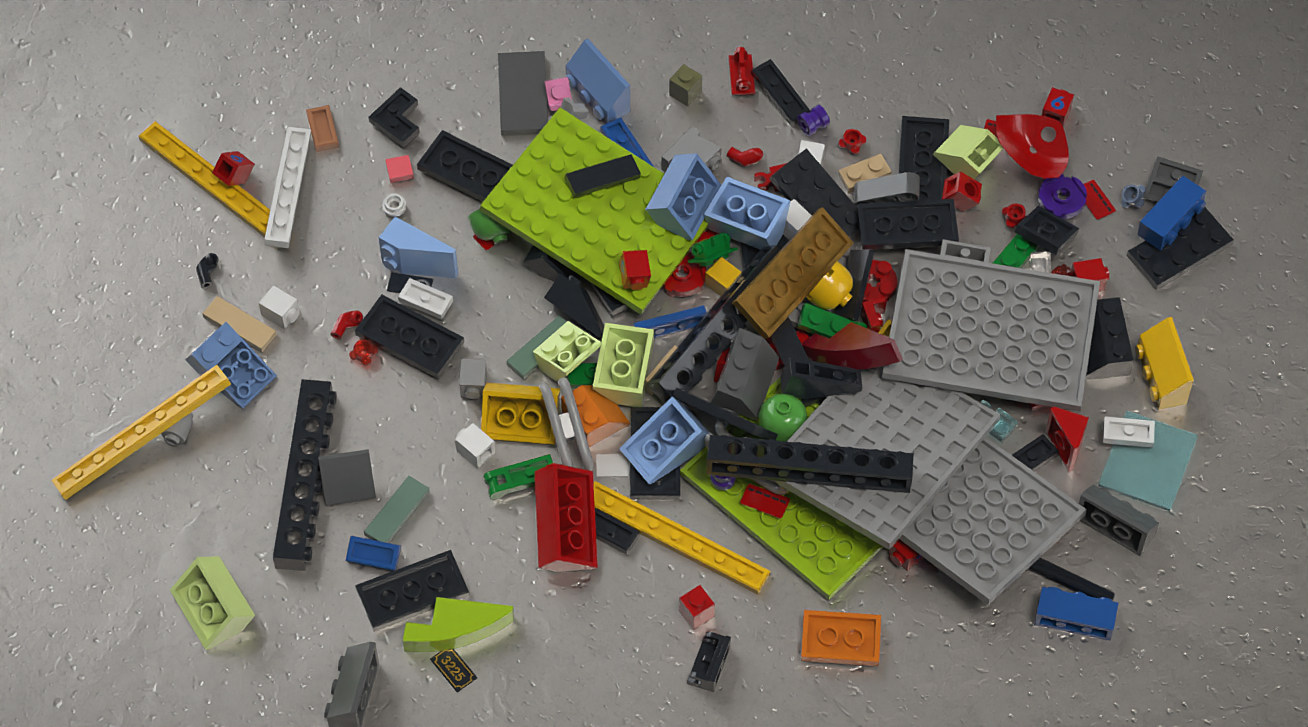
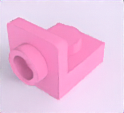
M568 77L544 81L548 107L556 113L561 108L563 98L570 97L572 100Z

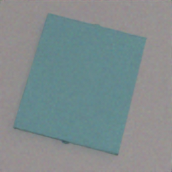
M1126 411L1124 418L1155 421L1153 448L1114 444L1098 487L1171 511L1198 435Z

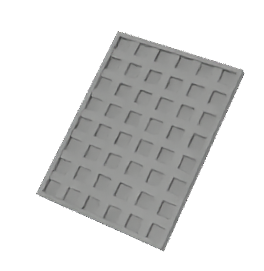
M884 366L861 369L863 387L861 392L828 396L787 442L914 453L910 493L784 481L774 482L890 550L1000 421L1001 414L960 391L882 378Z

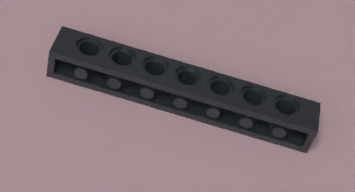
M776 245L763 247L649 380L647 385L664 404L671 397H674L673 393L676 387L688 392L691 387L696 386L702 380V374L715 365L718 355L731 346V340L739 329L746 328L745 323L748 320L739 310L738 313L736 312L733 302L778 254L780 249ZM692 356L694 357V360H695L694 365H693V363H692ZM677 374L680 376V382L677 380Z
M301 380L273 552L275 569L306 571L307 562L312 560V547H309L310 539H315L316 524H313L314 516L318 517L320 507L317 495L322 494L323 490L318 457L324 456V450L329 449L330 435H327L328 428L333 426V413L330 412L331 406H335L337 400V392L333 391L331 381ZM317 406L321 407V408L318 409V410H313V409H312V408L317 407ZM312 428L318 429L314 432H309V430ZM308 450H314L311 454L305 453ZM305 472L311 473L308 476H301ZM302 494L308 495L307 497H305V498H303V499L297 498L298 496H300V495H302ZM297 517H304L301 521H294ZM295 539L301 540L297 544L290 543L292 540Z
M710 435L706 474L910 493L914 453Z

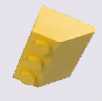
M1168 317L1140 334L1138 344L1135 345L1137 359H1141L1143 364V377L1150 384V398L1153 402H1156L1158 410L1186 405L1194 382L1172 317Z
M486 383L483 389L481 430L495 440L555 444V436L539 387ZM551 388L559 414L561 388Z

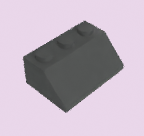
M739 329L732 341L711 400L713 404L755 421L758 420L760 408L765 401L780 358L763 337L744 329Z
M1092 485L1081 494L1079 504L1087 510L1080 522L1141 557L1156 535L1159 522L1150 514L1142 513L1133 508L1129 502L1121 501L1112 496L1104 488Z
M370 641L347 647L345 656L340 657L338 663L340 674L338 679H334L332 683V702L327 703L324 718H327L329 727H362L379 667L375 642Z

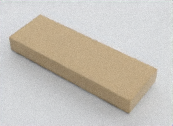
M218 296L202 313L203 318L218 327L227 322L248 345L260 352H263L277 335L276 330Z

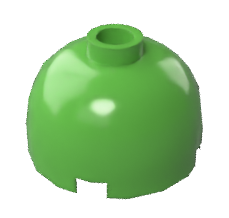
M479 209L468 216L474 234L481 240H493L494 244H499L508 240L507 235L512 233L511 230Z
M776 394L762 404L758 415V425L777 433V441L787 442L808 419L807 411L803 403L793 395Z

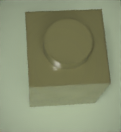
M685 64L669 79V96L687 107L702 92V75Z

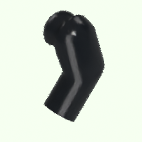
M208 253L196 267L198 279L203 289L210 288L213 285L210 274L216 268L219 261L218 256L214 253Z

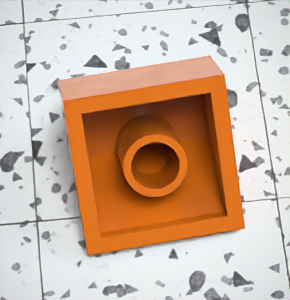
M582 385L573 390L589 447L630 425V422L618 405L593 390L592 385ZM564 396L561 397L563 414L568 412Z

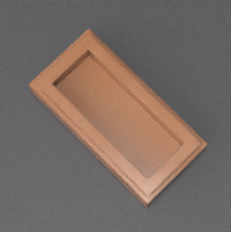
M329 105L307 109L306 114L316 152L339 148Z

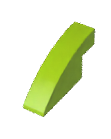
M437 597L432 625L406 622L403 636L404 652H440L457 649L481 641L507 627L514 621L513 606Z

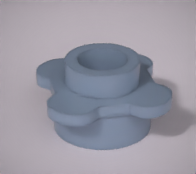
M1143 185L1125 186L1122 191V206L1125 208L1130 206L1142 207L1145 203L1143 195L1146 192V188Z

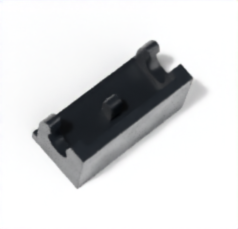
M706 632L687 684L707 691H715L731 647L730 636Z

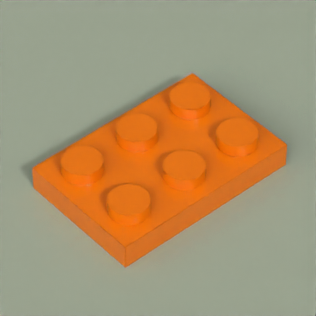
M804 610L801 661L879 666L881 615Z

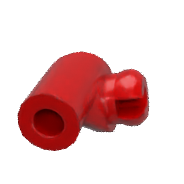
M731 147L727 152V157L747 167L758 163L763 158V151L760 148H751L741 152Z
M358 310L342 313L338 317L330 335L340 340L346 329L358 326L361 323L363 314Z

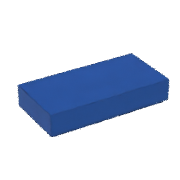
M350 536L346 561L397 570L401 545Z

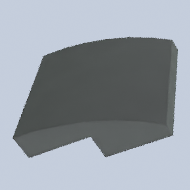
M1157 156L1143 198L1158 203L1182 176L1199 185L1203 170Z
M369 449L318 457L326 506L376 498Z

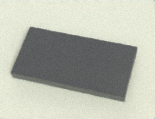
M545 51L498 53L501 135L539 134L548 122L547 95L544 84L546 80Z

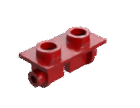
M737 47L734 55H729L732 95L755 94L754 77L751 74L753 69L752 54H748L744 47Z

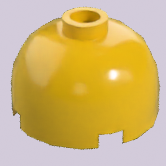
M837 261L806 299L816 307L824 310H832L839 304L844 307L852 298V295L849 294L853 287V279L850 272Z

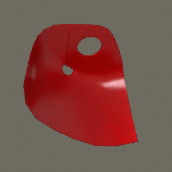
M1035 114L996 115L995 130L999 143L1018 165L1034 176L1045 179L1060 177L1067 167L1069 150L1064 128L1058 120ZM1045 127H1052L1055 130L1056 137L1053 141L1047 142L1042 139L1041 132ZM1031 146L1035 148L1036 153L1030 151Z

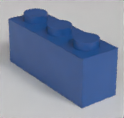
M1182 176L1140 221L1137 235L1160 251L1166 244H1172L1177 237V232L1181 228L1185 229L1190 224L1192 216L1195 213L1199 214L1205 207L1206 190L1185 176Z
M1042 587L1034 625L1111 641L1118 602H1113L1105 597H1089L1082 592L1070 593L1062 591L1057 587Z

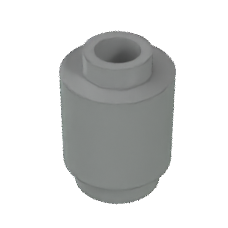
M188 414L161 433L167 444L172 446L184 444L193 425V414Z

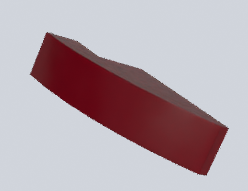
M852 322L830 339L815 333L802 343L809 361L859 370L890 365L903 360L894 339Z

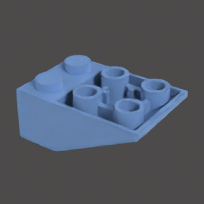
M227 322L222 324L185 359L200 376L215 365H218L231 383L221 393L241 409L277 376Z

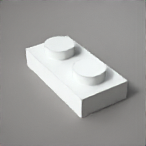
M409 278L399 294L398 300L400 303L442 320L453 302V296Z
M1104 417L1103 443L1153 448L1155 421Z

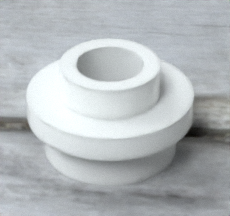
M395 193L388 195L382 204L385 214L391 217L402 215L407 208L405 199Z

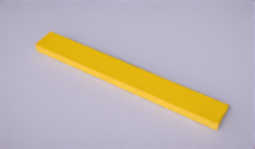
M156 121L138 136L143 144L265 237L270 215L269 208L239 185L228 186L212 174L214 169L212 164Z
M215 365L51 481L63 498L67 500L230 386L229 379L219 366Z
M594 480L595 508L638 530L641 535L757 595L760 593L770 576V570Z

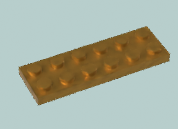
M823 207L818 209L736 298L733 304L764 339L769 338L854 242Z

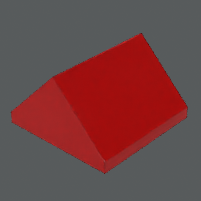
M1053 407L1050 408L1045 433L1051 443L1059 450V457L1068 472H1071L1074 469L1084 440L1089 417Z

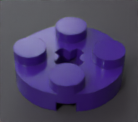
M1061 174L1059 178H1046L1043 181L1038 194V202L1040 207L1062 219H1069L1080 214L1085 208L1087 191L1084 184L1078 178L1073 176L1072 178L1064 177V174ZM1058 193L1062 195L1067 194L1066 200L1059 199Z

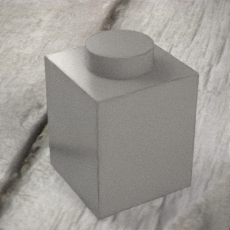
M461 359L459 383L461 397L468 399L483 398V389L487 382L486 360Z

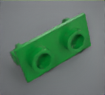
M721 232L710 237V239L695 243L692 247V253L695 258L688 260V262L699 263V266L711 265L715 259L719 260L721 257L724 259L728 258L729 253L738 250V247H730L729 234Z

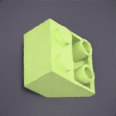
M960 125L933 155L954 174L961 171L976 179L1000 153L1003 147L999 143L998 138L989 130Z
M567 321L533 351L540 371L553 380L558 381L561 377H565L602 344L596 338Z

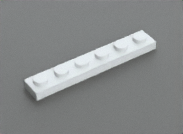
M287 127L264 239L267 246L289 248L311 139V129Z

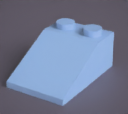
M397 217L392 219L378 237L382 263L389 270H396L402 274L447 278H456L458 276L456 249Z
M671 397L619 449L649 484H652L694 457L706 446L705 436L709 432L683 402Z

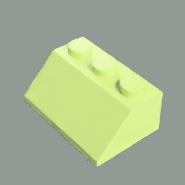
M605 323L593 390L617 405L642 407L646 390L645 380L649 374L654 347V330Z
M219 556L197 557L170 589L205 650H209L241 633L255 617L254 612Z

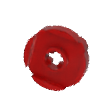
M691 252L685 256L662 287L670 297H687L699 293L703 289L706 278V266H699V263H689L688 260L695 258ZM679 270H683L684 273H688V275H686L685 277L677 276L679 274Z
M872 260L868 281L875 279L878 283L875 287H872L871 283H867L863 302L871 298L879 299L883 297L888 302L889 298L896 293L897 275L889 262Z

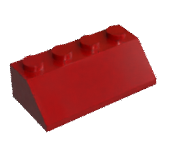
M556 463L549 464L535 471L538 567L556 572L598 568L593 471Z

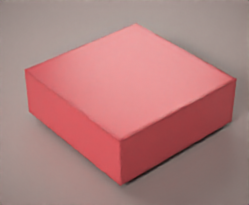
M409 155L385 159L390 183L414 179Z

